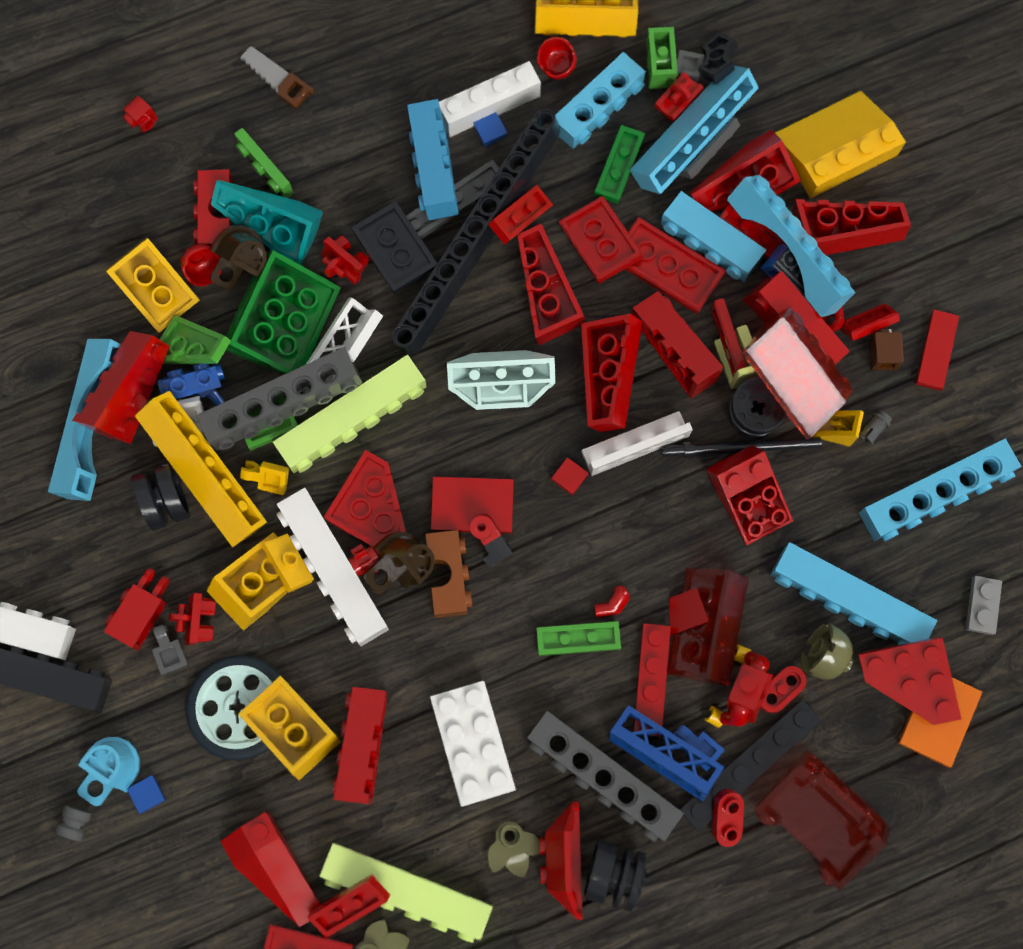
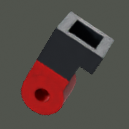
M486 513L475 515L470 523V531L474 537L481 540L488 551L483 559L490 568L511 555L513 550L490 515Z

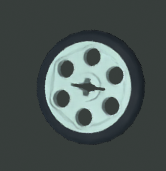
M234 655L211 663L200 672L192 683L187 695L186 717L192 736L210 754L226 760H245L266 752L269 748L258 736L254 739L246 737L245 728L247 723L240 716L238 723V716L236 711L231 710V705H235L236 700L240 699L241 704H244L245 707L248 706L281 675L270 664L253 656ZM250 675H256L259 678V686L255 690H247L244 684L245 679ZM223 676H228L232 681V686L228 691L221 692L217 687V681ZM211 700L215 701L218 705V711L213 716H206L203 712L204 704ZM223 724H228L232 729V734L227 740H221L217 736V730Z

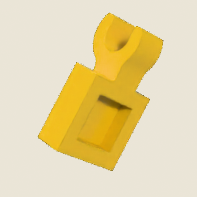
M246 461L245 468H241L240 478L258 482V489L284 495L287 490L289 468L263 461L261 466L254 461Z

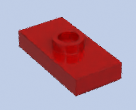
M884 303L844 320L840 331L854 341L899 322V313Z

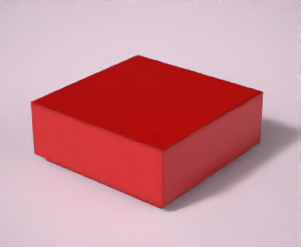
M567 457L551 480L573 496L589 473Z

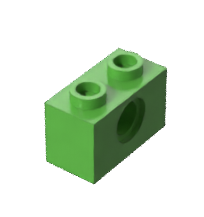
M674 27L648 28L646 55L649 89L670 88L676 81L678 74Z

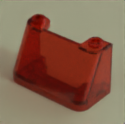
M805 751L793 763L754 809L762 823L777 826L780 823L820 861V876L827 884L834 885L839 891L880 853L888 843L890 829L884 819L809 751Z

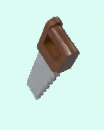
M249 47L240 57L241 60H245L246 65H250L251 69L261 76V79H265L267 84H271L272 89H276V93L282 101L295 110L302 104L305 98L309 95L312 96L315 92L312 87L293 73L289 74L254 47ZM297 85L301 89L293 98L289 97V93Z

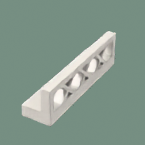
M349 297L306 364L319 359L323 352L330 351L332 353L336 349L346 347L354 362L383 315L376 310L366 309L355 299ZM351 307L362 314L354 324H349L347 314ZM344 329L346 340L342 345L335 346L333 335L337 330ZM336 375L328 376L325 382L333 381ZM306 386L302 391L307 393L310 391V388Z
M680 411L585 448L581 453L591 476L661 449L662 446H668L686 439L690 436L693 429L690 422L685 424Z

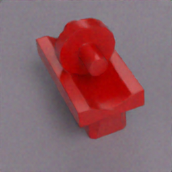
M683 72L659 98L654 107L666 119L675 122L703 91L704 87L694 82L687 73Z
M340 236L335 240L328 237L323 242L325 246L321 252L322 262L327 266L324 274L329 278L335 274L340 278L345 276L354 285L357 284L361 279L363 270L367 267L369 258L362 252H357L354 256L350 255L348 251L351 244L344 236Z
M193 593L189 597L188 615H186L187 605L178 604L177 614H169V621L177 622L176 632H184L185 623H187L185 645L192 646L198 642L212 641L213 626L199 625L200 615L214 616L216 606L215 600L202 598L201 593Z

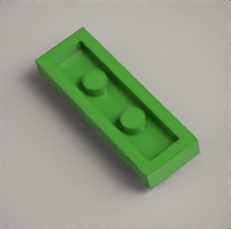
M241 128L234 133L238 142L235 145L237 150L244 158L248 156L253 161L251 165L259 176L263 174L269 180L267 182L268 186L276 195L280 193L285 198L290 197L293 191L289 181L247 132Z
M619 621L536 628L539 656L621 650Z

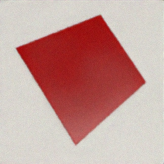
M697 588L669 598L670 635L709 622Z

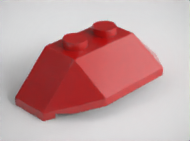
M571 802L546 829L545 837H540V855H545L546 866L540 867L541 884H546L547 891L577 920H583L579 802Z

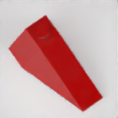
M771 129L744 146L692 190L690 194L696 202L709 211L714 212L728 207L730 203L727 198L745 177L760 175L769 182L770 188L776 195L784 192L801 180L782 139Z
M271 812L261 814L220 841L233 866L294 923L301 927L310 921L308 916L311 910L320 906L321 903Z

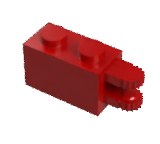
M151 568L147 569L137 585L133 584L131 589L127 588L120 598L121 605L116 612H112L105 622V626H107L104 630L105 633L139 651L167 605L160 598L169 585V578L163 576L152 593L146 591L155 575V570Z

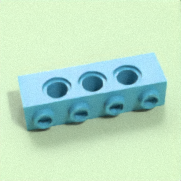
M621 53L555 115L560 126L559 137L572 149L579 143L581 145L584 144L596 127L601 128L608 121L609 115L614 110L619 111L631 94L636 95L643 88L645 71L627 54ZM618 83L621 84L623 87L616 88L613 86V84ZM603 100L605 104L600 105L594 101ZM584 116L588 120L580 121L577 117Z

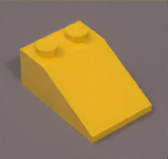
M145 238L106 269V272L158 333L169 325L174 315L180 317L200 301L148 238Z
M274 533L270 534L217 574L207 589V592L243 631L288 593L262 548L264 543L278 538Z
M281 676L238 714L299 781L341 742Z

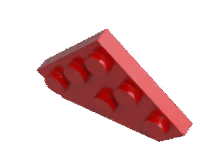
M365 450L323 519L368 546H372V548L388 534L399 531L406 533L389 463Z
M942 636L858 653L864 680L872 687L933 725L962 719Z

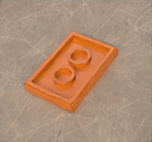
M954 678L952 680L962 719L933 725L911 711L898 741V744L948 768H951L982 695V691Z

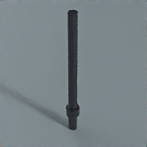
M821 437L706 444L683 442L682 445L662 446V456L694 458L695 455L735 453L751 445L763 451L821 448L822 440Z

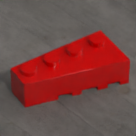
M657 291L632 308L631 314L642 321L641 332L690 399L717 382L724 367L691 330L685 320L673 309L671 301L666 296L663 297Z
M130 331L113 356L112 360L114 363L108 371L102 373L99 378L101 383L94 393H89L84 401L86 406L81 413H76L72 421L109 439L131 444L140 423L135 415L147 405L170 345L152 335Z

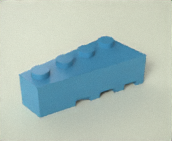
M435 99L409 104L407 106L412 130L409 131L411 146L415 147L412 158L414 167L418 168L419 173L415 174L417 188L422 189V195L418 196L421 211L426 210L428 220L459 215L446 128L439 101Z

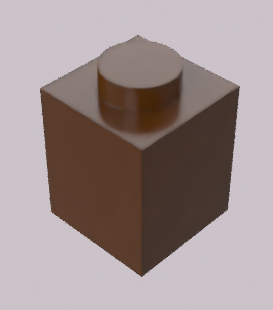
M881 329L875 332L869 340L871 370H898L904 363L902 332H893L892 329Z

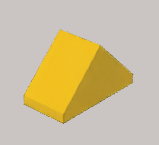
M861 410L816 411L810 436L821 437L822 440L850 447L859 437L864 412Z

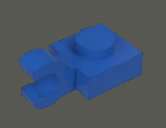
M680 725L674 732L677 737L715 761L724 751L704 731H701L696 736L686 726ZM706 764L698 765L704 771H708L710 768Z

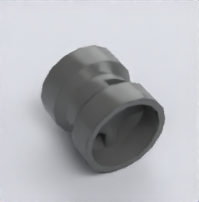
M65 805L62 811L64 823L57 824L54 833L65 838L82 841L85 832L81 827H84L90 821L92 813Z

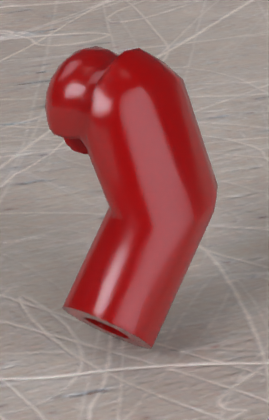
M616 586L613 589L614 593L609 602L594 604L596 618L618 615L622 612L630 597L629 592H627L624 586Z

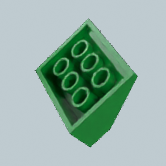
M272 250L266 253V264L260 276L253 275L229 327L226 337L231 342L226 350L247 361L285 375L306 365L341 287Z

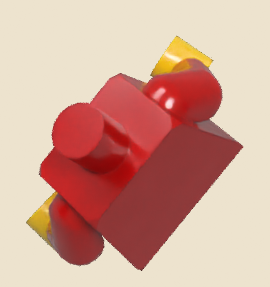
M739 644L734 646L737 647L736 655L730 658L743 665L728 699V711L722 712L716 707L711 706L709 710L712 713L708 718H705V721L717 728L722 725L744 726L747 721L754 724L774 676L767 672L770 662L766 657L752 652L751 649Z

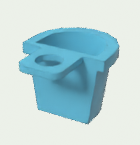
M106 737L97 741L88 749L78 765L89 773L78 788L79 796L94 806H100L113 788L127 793V789L133 785L140 771V757L137 749L129 741L120 737ZM95 780L100 781L103 785V792L98 797H92L88 793L89 784Z

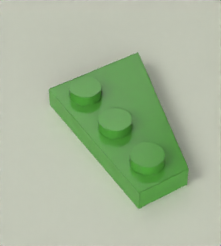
M176 315L173 316L159 339L170 345L163 364H218L231 342L230 339L222 334Z

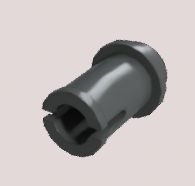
M882 410L874 412L871 421L859 433L863 440L868 439L866 443L870 445L874 443V440L885 428L891 426L892 418Z

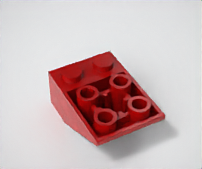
M751 445L706 469L719 499L745 545H749L793 522L765 451Z

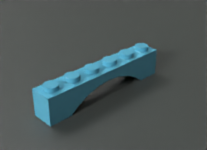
M760 175L745 177L727 198L729 203L742 219L753 220L765 225L787 244L801 270L805 298L820 317L836 313L855 294L848 279L838 272L834 267L833 261L817 246V241L803 229L800 220L791 214L786 208L785 202L773 192L765 178Z
M87 339L48 489L49 493L65 499L91 500L97 477L92 458L93 430L72 421L76 413L82 412L86 406L85 399L89 393H94L101 383L99 380L100 376L104 371H108L114 363L112 358L121 344L111 339Z

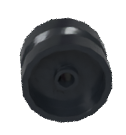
M169 462L155 467L154 479L147 471L131 476L139 508L152 531L167 526V513L176 523L190 518L189 507L183 489Z

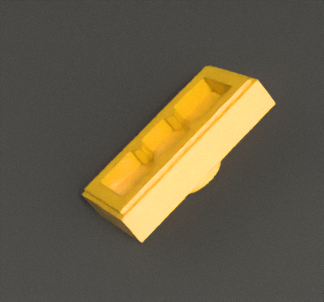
M288 534L263 544L264 552L288 593L312 583L314 578Z

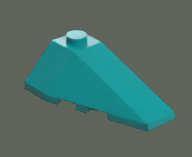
M221 180L216 181L211 205L234 224L249 227L259 234L263 243L271 249L270 251L274 250L301 266L317 235L323 211L300 201Z

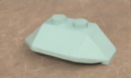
M527 350L472 353L447 362L448 388L476 410L530 407L555 384L554 356Z

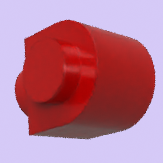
M138 95L122 109L125 113L122 118L132 128L137 126L143 133L150 130L158 120L153 109Z

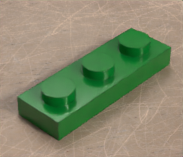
M621 125L594 196H603L605 200L619 204L631 173L630 169L635 163L645 133Z

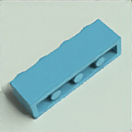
M682 191L662 216L660 224L667 233L680 237L690 249L703 253L706 259L726 269L728 275L736 280L740 279L745 282L765 254V248Z

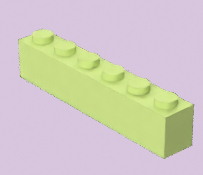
M406 355L358 386L352 392L347 393L282 435L273 443L293 474L297 471L299 473L304 472L320 456L325 458L335 451V447L340 443H348L355 439L358 435L357 432L363 428L369 429L375 426L380 421L379 418L386 413L393 414L402 407V403L409 398L414 400L421 396L426 388V381L410 357Z
M337 843L332 844L320 877L326 879L325 885L338 890L342 886L349 888L372 874L390 893L388 902L380 907L391 911L394 910V907L405 910L404 916L419 922L421 917L432 921L431 927L443 932H447L448 928L458 931L457 937L473 943L475 938L481 940L493 905Z

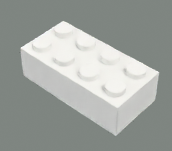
M477 682L430 696L461 807L516 791L485 682Z

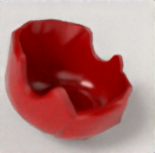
M552 37L541 44L538 49L537 62L546 76L555 80H561L568 77L575 69L577 56L574 48L566 39Z
M195 244L187 248L180 260L184 276L194 286L205 287L214 283L210 280V275L220 257L209 250L211 246L208 244Z

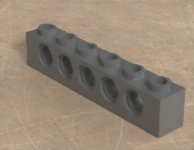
M343 347L197 416L208 443L216 451L226 450L243 438H252L259 431L267 427L280 425L284 419L306 413L308 408L312 406L326 404L338 394L352 392L363 382L346 347ZM336 375L333 381L325 382L328 376ZM311 386L309 392L301 394L304 387ZM286 397V401L282 405H276L280 398ZM256 409H262L258 416L252 417ZM237 420L234 427L228 428L231 421Z
M548 711L527 737V740L531 742L528 746L531 750L541 757L544 753L553 759L550 763L563 774L568 770L576 776L573 781L587 791L590 787L598 793L596 799L608 808L613 804L621 810L619 816L629 824L633 825L634 822H637L644 828L641 833L653 842H656L657 839L665 841L684 814ZM555 736L563 738L565 749L561 752L553 751L550 748L551 738ZM582 753L587 757L588 764L584 769L574 767L572 758L575 754ZM599 770H605L609 773L610 782L607 786L602 787L596 783L595 775ZM622 787L629 788L633 794L632 800L627 804L622 803L618 799V792ZM646 804L652 805L655 809V817L650 821L644 820L641 816V809Z

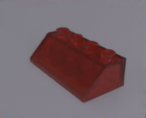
M686 568L682 593L697 588L709 622L674 634L667 675L707 684L730 686L749 578L731 570Z

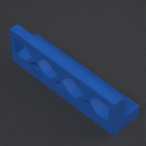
M629 705L610 731V742L703 802L724 769V766ZM630 715L640 722L642 731L630 732L622 726ZM658 733L664 738L665 746L654 748L649 744L647 735ZM683 749L688 754L689 762H676L673 760L671 750ZM706 764L715 771L707 782L697 775L695 766Z

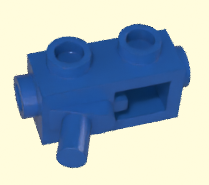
M194 364L193 370L183 372L182 368L167 372L168 377L158 380L161 395L170 391L175 399L193 394L200 396V398L208 396L215 406L225 402L216 391V388L221 387L220 380L225 379L221 364Z

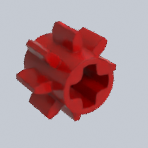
M362 544L350 550L353 556L348 559L358 577L365 574L379 560L372 546L365 549Z

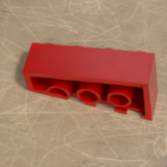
M795 199L791 213L800 220L803 229L817 241V246L825 255L903 241L911 226L904 202L869 201V204H856L855 201L829 203V200L805 202V199Z
M542 224L517 234L538 346L581 327V323H586L583 312Z
M782 271L764 279L742 299L805 362L807 368L813 373L819 375L828 372L850 352Z
M632 314L581 323L588 427L599 432L624 429L626 427L642 321Z
M353 687L352 693H347L345 710L349 711L347 721H343L341 737L344 738L337 757L339 770L333 785L334 800L373 804L388 695L386 691Z

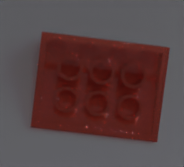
M791 307L786 308L767 320L742 353L806 440L811 438L847 402L852 393L849 381L840 375L835 368L833 359L824 353L817 337L810 334L804 326L802 317L797 312H794Z

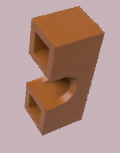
M458 530L426 534L427 547L432 550L435 564L445 565L452 572L451 579L446 585L431 588L435 618L468 615L467 607H472L471 591H465L464 581L469 580L468 564H462L461 554L466 553L465 538H459Z

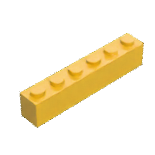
M170 391L153 398L135 415L232 547L251 536L267 523Z

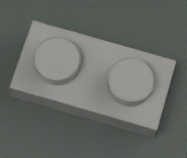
M979 576L972 577L966 622L967 631L988 635L996 634L1002 581Z

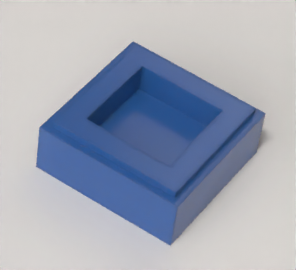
M496 112L473 122V126L484 147L507 137V131Z
M154 775L127 789L139 814L166 801Z

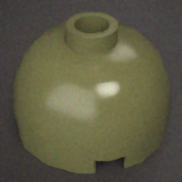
M830 623L829 626L822 624L813 632L806 643L812 645L807 656L802 653L800 657L802 671L822 680H831L851 668L853 664L852 643L847 634Z

